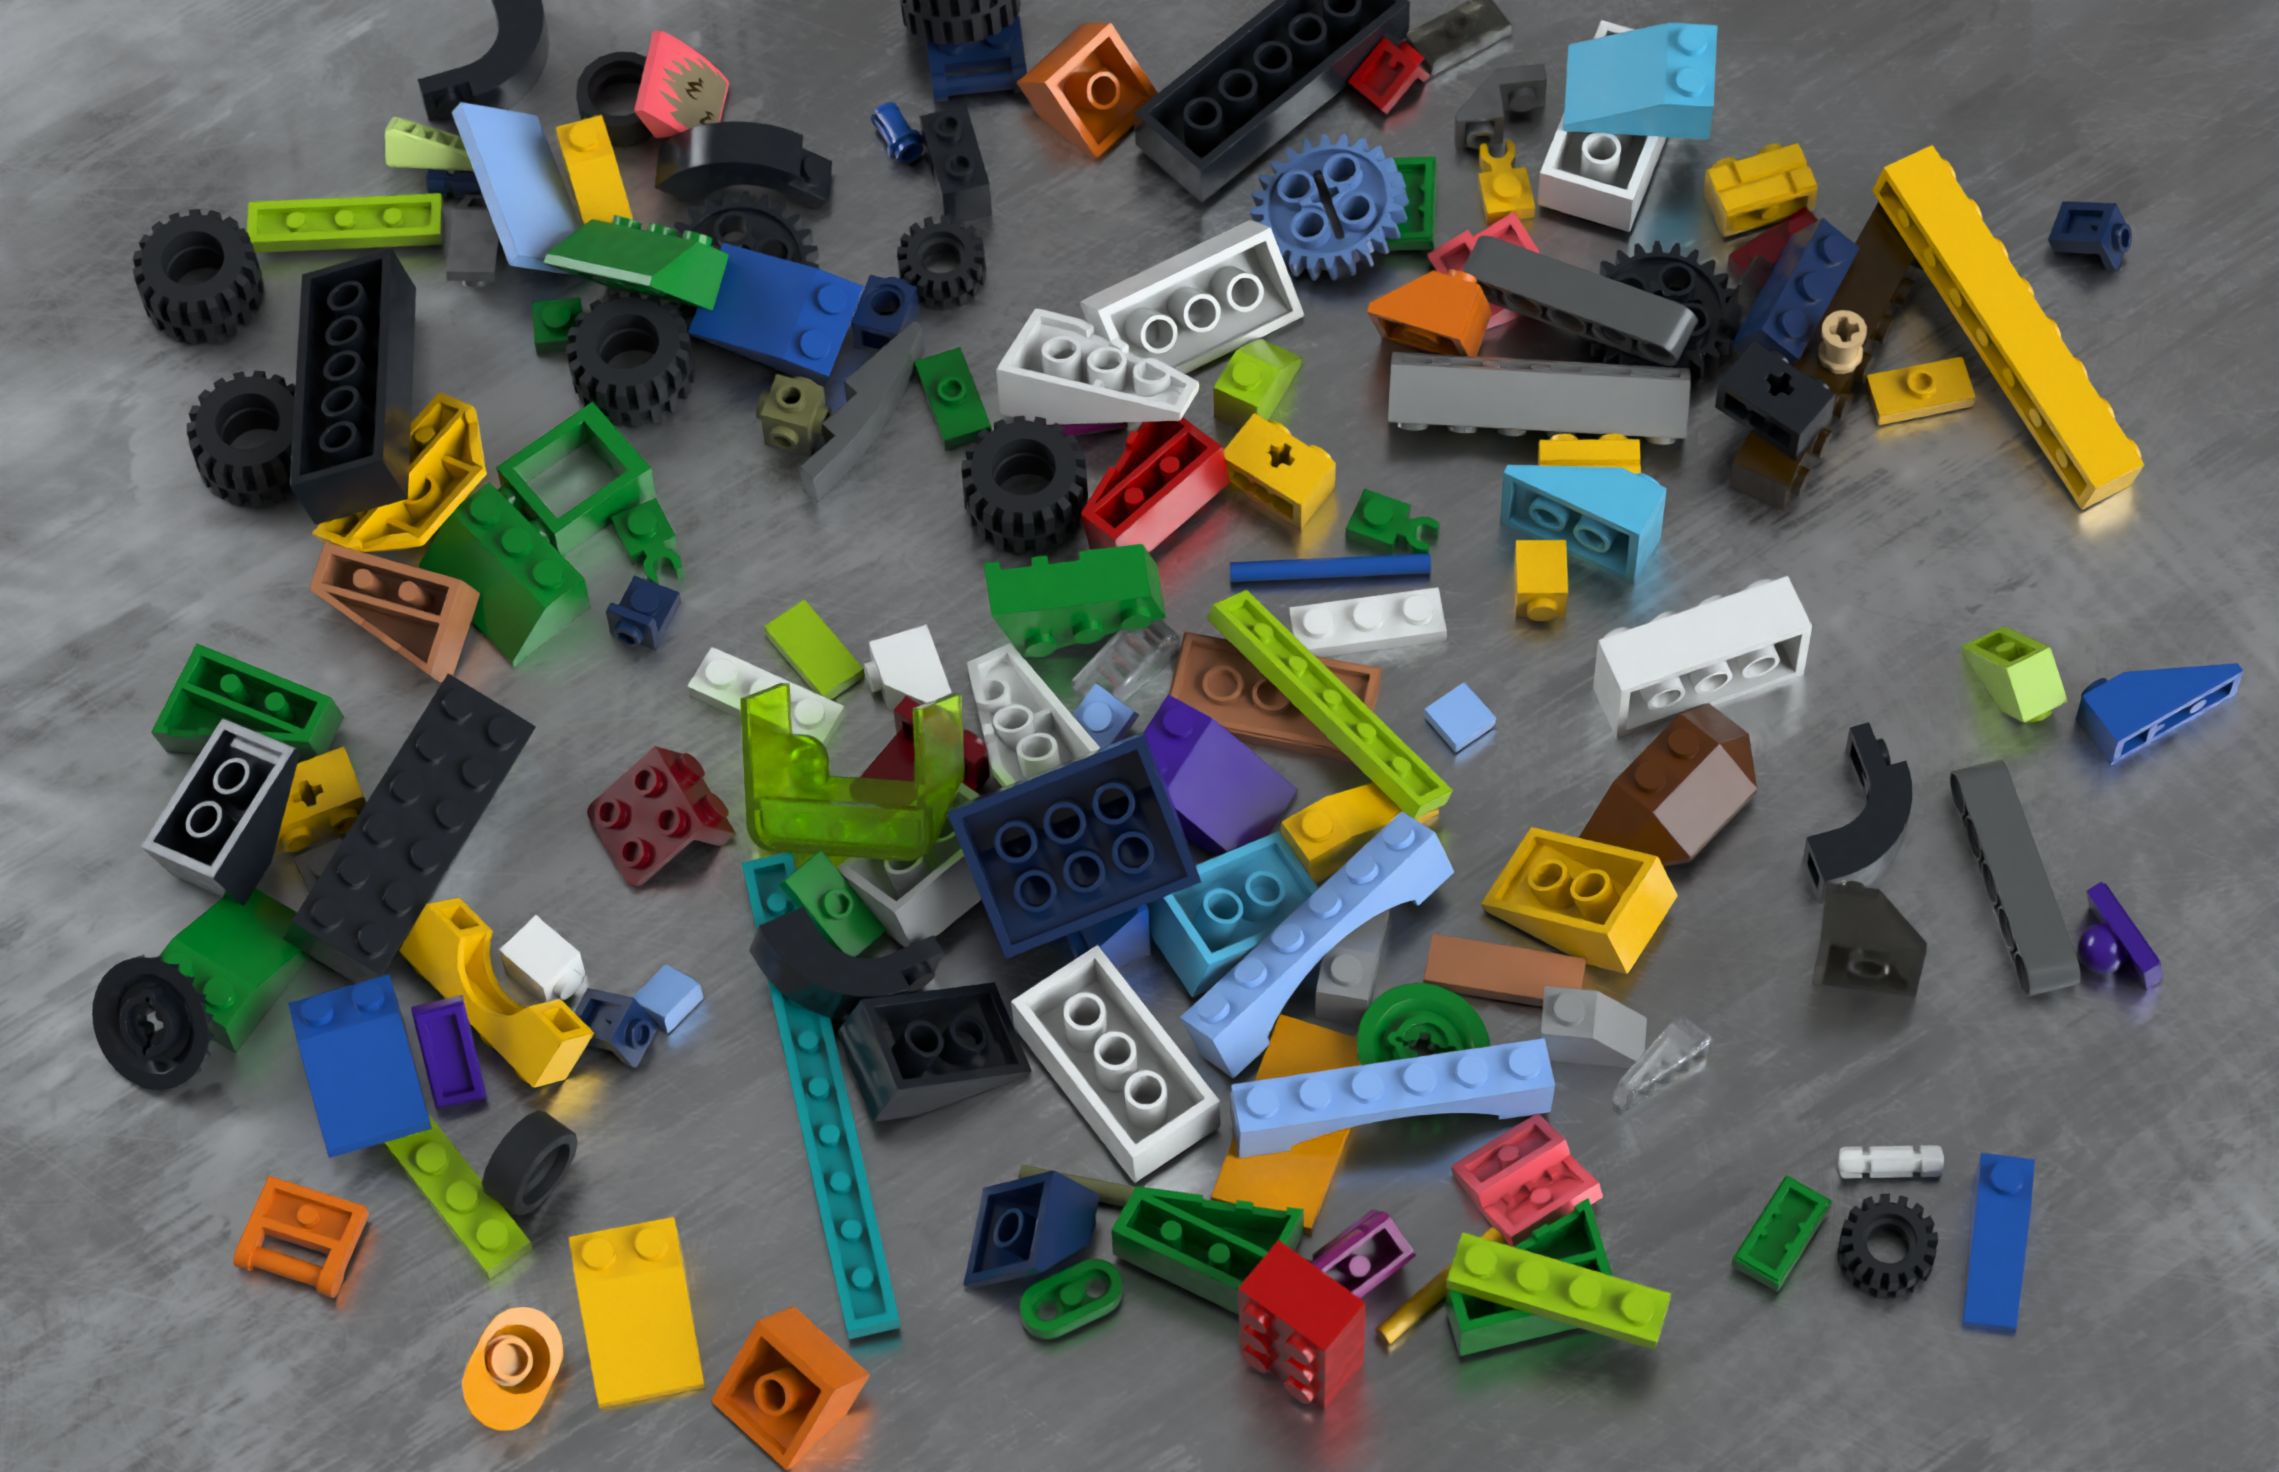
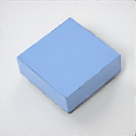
M1465 682L1424 709V718L1455 753L1496 726L1494 714Z

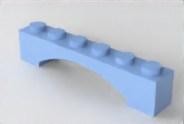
M1400 812L1190 1007L1180 1018L1200 1055L1234 1079L1271 1044L1267 1037L1284 1005L1305 976L1337 943L1357 927L1389 908L1408 901L1419 906L1454 873V870L1436 833L1404 812Z
M1545 1038L1232 1084L1230 1115L1238 1157L1246 1158L1291 1151V1146L1324 1134L1362 1124L1401 1117L1443 1113H1479L1498 1115V1119L1501 1120L1548 1113L1551 1111L1555 1082Z

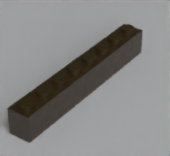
M1879 201L1855 242L1860 249L1801 357L1790 364L1807 376H1815L1821 379L1829 387L1830 391L1835 393L1831 421L1797 460H1794L1750 431L1732 464L1729 488L1781 511H1784L1792 495L1800 497L1803 494L1812 470L1808 469L1813 457L1821 459L1825 454L1833 434L1829 430L1835 418L1840 421L1844 419L1854 395L1849 391L1855 381L1861 383L1865 381L1874 361V356L1870 353L1876 343L1880 345L1886 343L1895 322V318L1891 317L1896 306L1904 308L1908 303L1915 287V281L1912 280V277L1917 268L1924 271ZM1840 310L1852 311L1858 314L1867 326L1866 339L1862 344V361L1856 366L1854 371L1846 374L1832 373L1829 369L1823 367L1818 359V348L1820 343L1824 341L1822 338V324L1827 316Z

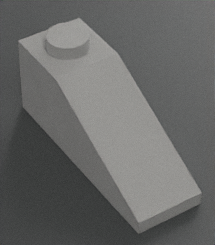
M1389 909L1357 927L1322 958L1316 988L1315 1018L1360 1025V1020L1372 1001Z

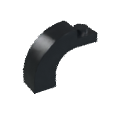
M491 0L498 34L490 50L471 64L417 79L429 121L442 117H453L452 112L460 102L510 110L528 95L541 77L549 53V34L542 0Z
M730 121L710 123L685 130L659 147L654 188L696 205L708 195L721 188L735 185H753L772 189L815 209H819L829 202L832 161L802 148L803 135L782 127L755 122Z
M1869 722L1850 727L1845 749L1865 800L1864 810L1855 820L1841 828L1806 838L1803 863L1819 904L1850 896L1877 880L1896 858L1905 837L1912 804L1910 770L1907 761L1891 764L1885 741L1882 738H1875Z
M804 907L759 925L749 949L765 976L786 997L810 1011L841 1020L848 1018L861 999L907 994L909 991H916L924 987L935 977L934 972L944 953L934 935L884 957L868 959L850 956L837 950L823 938Z

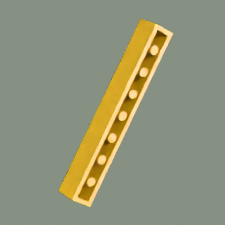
M1931 145L1885 166L1872 189L1873 194L2081 510L2131 486L2145 465L2141 460L2138 446L2132 439L2125 436L2115 421L2112 407L2106 399L2098 395L2088 380L2087 371L2083 363L2078 358L2072 356L2061 339L2057 324L2050 317H2046L2036 302L2031 285L2025 278L2019 276L2008 259V253L2004 244L1998 238L1993 237L1983 222L1981 211L1976 202L1971 198H1967L1961 189L1950 163L1942 159L1934 146Z

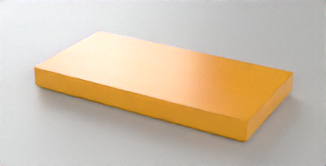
M1279 1014L1269 1041L1271 1044L1265 1051L1255 1081L1360 1066V1061L1356 1060V1037ZM1351 1127L1306 1140L1291 1146V1151L1246 1158L1238 1157L1235 1136H1233L1211 1194V1200L1236 1204L1237 1200L1254 1202L1255 1207L1287 1211V1207L1304 1209V1234L1311 1236Z

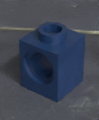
M870 274L851 321L854 348L876 354L914 320L916 321L919 314L917 287L909 285L906 281L897 277L882 278ZM885 311L895 312L891 315H879Z

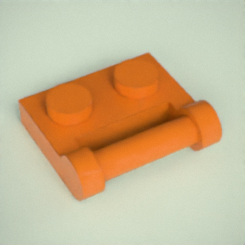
M268 1176L235 1250L233 1264L235 1267L247 1271H252L255 1267L317 1287L318 1294L334 1298L341 1288L344 1271L369 1217L367 1207ZM268 1235L327 1254L328 1257L322 1267L263 1248L261 1245L265 1236Z

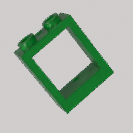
M593 402L496 467L501 485L497 490L562 556H565L612 523L611 516L641 504L656 493L651 467ZM587 443L617 478L557 519L527 483Z

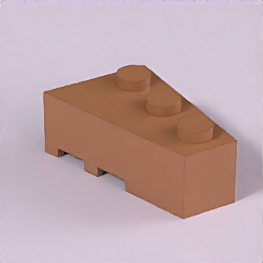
M327 542L324 543L309 587L310 591L440 683L444 681L448 673L452 676L454 675L481 594L460 579Z

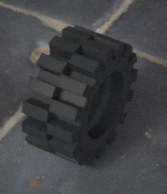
M940 215L939 224L933 223L932 216L924 218V228L922 229L917 223L909 227L910 236L904 233L900 239L901 247H897V260L900 279L906 281L909 285L917 287L918 305L925 298L926 308L935 310L936 302H943V310L952 309V300H957L961 307L967 304V293L975 298L979 293V285L984 286L986 280L984 243L981 237H977V230L972 225L965 229V220L958 217L954 225H951L949 215ZM936 253H951L960 259V264L957 268L945 273L931 272L923 266L924 260Z
M1880 1194L1879 1202L1874 1203L1872 1196L1863 1200L1860 1209L1855 1205L1849 1212L1848 1220L1845 1219L1838 1244V1252H1840L1839 1264L1841 1269L1847 1268L1846 1278L1851 1284L1856 1280L1861 1282L1859 1291L1866 1295L1870 1288L1878 1290L1876 1298L1886 1299L1888 1291H1894L1895 1299L1905 1296L1907 1288L1912 1293L1918 1290L1922 1279L1926 1281L1931 1274L1937 1253L1938 1232H1933L1935 1223L1931 1216L1925 1219L1922 1217L1924 1208L1916 1203L1912 1209L1907 1207V1197L1899 1195L1898 1203L1890 1202V1194ZM1891 1230L1904 1237L1908 1244L1909 1252L1902 1260L1896 1263L1881 1262L1869 1252L1867 1240L1877 1231Z

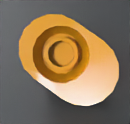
M529 1307L510 1308L496 1315L483 1331L466 1365L462 1379L463 1399L471 1415L483 1426L497 1431L516 1430L530 1422L540 1409L558 1373L563 1358L562 1337L556 1324L543 1312Z

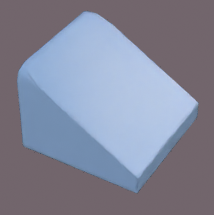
M665 964L633 998L658 1023V1026L669 1034L704 999L701 984L694 978Z

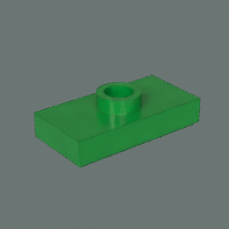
M1436 156L1393 158L1397 170L1401 172L1406 185L1404 189L1409 204L1403 207L1407 216V222L1396 223L1401 235L1400 238H1385L1389 251L1434 249L1437 190Z
M961 347L914 361L916 375L945 450L977 440V434L984 428L989 432L992 431L990 421Z
M822 850L815 853L779 884L798 909L801 907L805 908L823 938L834 948L845 954L856 957L886 931L885 927Z
M1785 1175L1732 1258L1731 1266L1778 1292L1831 1209L1832 1200Z

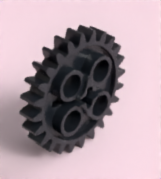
M748 191L743 192L740 203H733L728 192H725L722 198L723 205L716 207L709 198L704 199L705 213L702 215L692 208L687 210L690 225L677 221L674 223V230L677 231L676 236L682 238L684 230L711 237L713 239L711 246L718 250L721 249L723 243L770 256H779L785 260L819 269V264L814 263L819 260L818 247L810 245L813 242L811 229L800 230L802 220L799 213L786 219L787 208L784 202L778 204L773 210L770 209L768 195L766 194L759 199L757 204L750 203ZM731 232H739L745 235L738 241H728L723 238ZM669 301V303H670L672 306H673V305H679V304H680V303H675V302ZM681 304L678 308L679 316L687 320L695 315L698 307Z
M1655 241L1652 253H1646L1639 243L1635 244L1633 257L1629 258L1621 250L1616 251L1615 265L1605 260L1601 261L1599 275L1685 306L1696 315L1698 320L1695 328L1698 331L1692 332L1677 364L1674 366L1661 365L1582 336L1583 341H1591L1590 355L1594 357L1605 354L1603 364L1690 368V373L1698 380H1702L1704 364L1712 369H1718L1720 355L1729 356L1732 340L1735 339L1738 332L1739 324L1737 322H1739L1740 306L1735 305L1736 289L1727 288L1729 275L1721 273L1713 276L1716 261L1712 259L1700 265L1698 263L1699 250L1697 249L1693 250L1687 257L1681 256L1679 243H1675L1670 253L1663 252L1659 241ZM1669 287H1679V288H1682L1683 290H1682V291H1673V290H1670V289H1668V288H1669Z

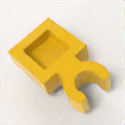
M1512 140L1505 141V156L1501 158L1492 157L1488 152L1487 144L1480 145L1479 165L1485 173L1478 174V187L1487 224L1496 223L1515 212L1519 219L1535 217V203L1526 166L1514 168L1516 147Z

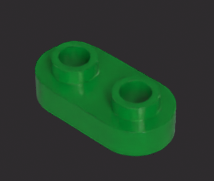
M1088 1259L1030 1286L1024 1292L1020 1301L1021 1320L1024 1327L1035 1337L1053 1339L1110 1313L1118 1306L1122 1298L1121 1275L1117 1268L1106 1260ZM1092 1286H1101L1105 1289V1293L1100 1297H1091L1086 1291ZM1045 1308H1052L1057 1312V1315L1051 1320H1043L1038 1316L1039 1312Z

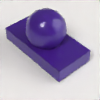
M2101 881L2088 889L2086 893L2089 908L2100 923L2089 926L2077 943V954L2081 963L2092 972L2109 974L2117 971L2127 961L2146 990L2162 981L2161 961L2107 884H2103Z
M463 995L411 1007L435 1109L487 1097Z

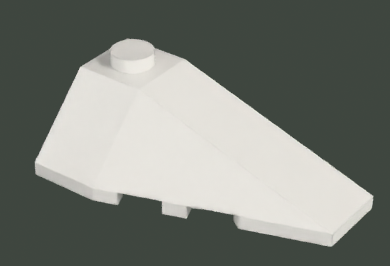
M1035 308L996 368L1000 414L1011 417L1025 415V420L1034 422L1035 416L1046 418V425H1054L1055 423L1089 424L1180 421L1199 391V381L1155 358L1142 359L1129 352L1128 344L1118 338L1108 341L1095 334L1092 324L1080 318Z
M1011 643L966 663L992 773L1002 787L1101 749Z

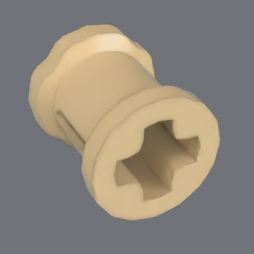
M1846 310L1836 311L1827 316L1822 324V338L1824 341L1819 345L1818 359L1823 367L1829 369L1834 374L1850 373L1862 361V344L1866 339L1867 326L1858 314Z

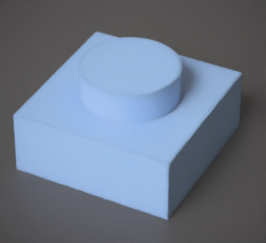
M1095 683L1073 713V717L1096 744L1103 748L1121 741L1139 717V714Z

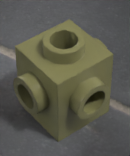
M779 374L776 375L770 391L764 390L762 392L756 410V418L760 419L762 423L765 445L808 457L813 455L820 436H824L822 423L831 416V408L826 407L824 386L817 385L814 381L805 377L796 376L790 378Z

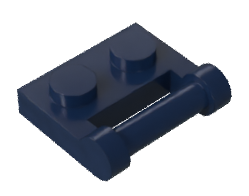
M1020 16L1014 17V22L1009 27L1002 28L1000 33L985 37L983 40L965 42L964 44H937L934 41H927L934 102L948 101V96L1007 89H1014L1015 93H1023L1017 84L1027 74ZM1004 68H1011V69H1012V70H1007V71H998V72H989V73H980V74H971V75H962V76H952V77H946V76H945V75H950V74H959V73H968V72H977V71H986V70H995V69H1004Z

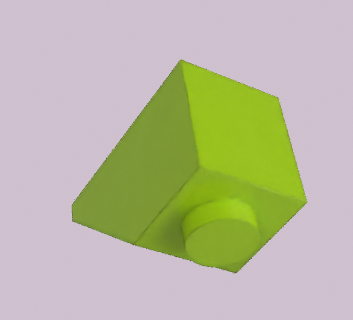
M1261 338L1237 349L1213 387L1214 418L1240 430L1254 413L1268 421L1303 364V357Z
M2002 626L1961 646L1964 657L2001 712L2024 723H2032L2047 718L2052 714V709L2068 702L2049 646L2006 626Z

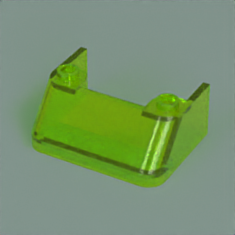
M779 683L740 698L746 825L750 838L758 847L767 851L815 854L822 850L825 855L898 861H912L932 851L948 816L947 812L951 809L964 778L961 693H951L913 708L915 781L830 776L829 757L822 742L811 735L792 733L790 683Z

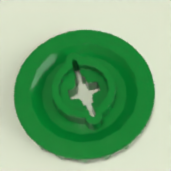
M1427 983L1400 985L1378 996L1370 1004L1360 1020L1355 1038L1357 1041L1356 1060H1359L1361 1065L1418 1057L1417 1051L1409 1049V1046H1415L1419 1039L1426 1040L1427 1049L1435 1051V1054L1491 1046L1489 1035L1482 1019L1465 999L1446 988Z

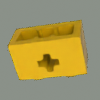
M1255 413L1223 450L1230 479L1228 486L1300 530L1335 489L1336 462L1332 460L1326 451L1315 445L1308 446L1294 438L1289 430L1279 422L1273 420L1268 422Z
M344 746L297 764L274 851L275 855L286 851H301L310 846L313 841L334 833H348L366 804V800ZM316 803L313 806L307 807L309 804Z

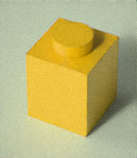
M1516 540L1514 557L1516 618L1528 617L1534 621H1548L1555 617H1566L1568 600L1566 540Z

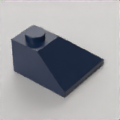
M1055 1170L983 1188L963 1285L969 1289H974L1042 1273L1089 1245L1096 1225V1212L1100 1194Z

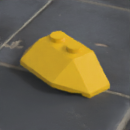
M438 392L411 422L408 499L321 523L312 532L316 540L363 553L399 551L423 546L487 474L477 412L473 405Z

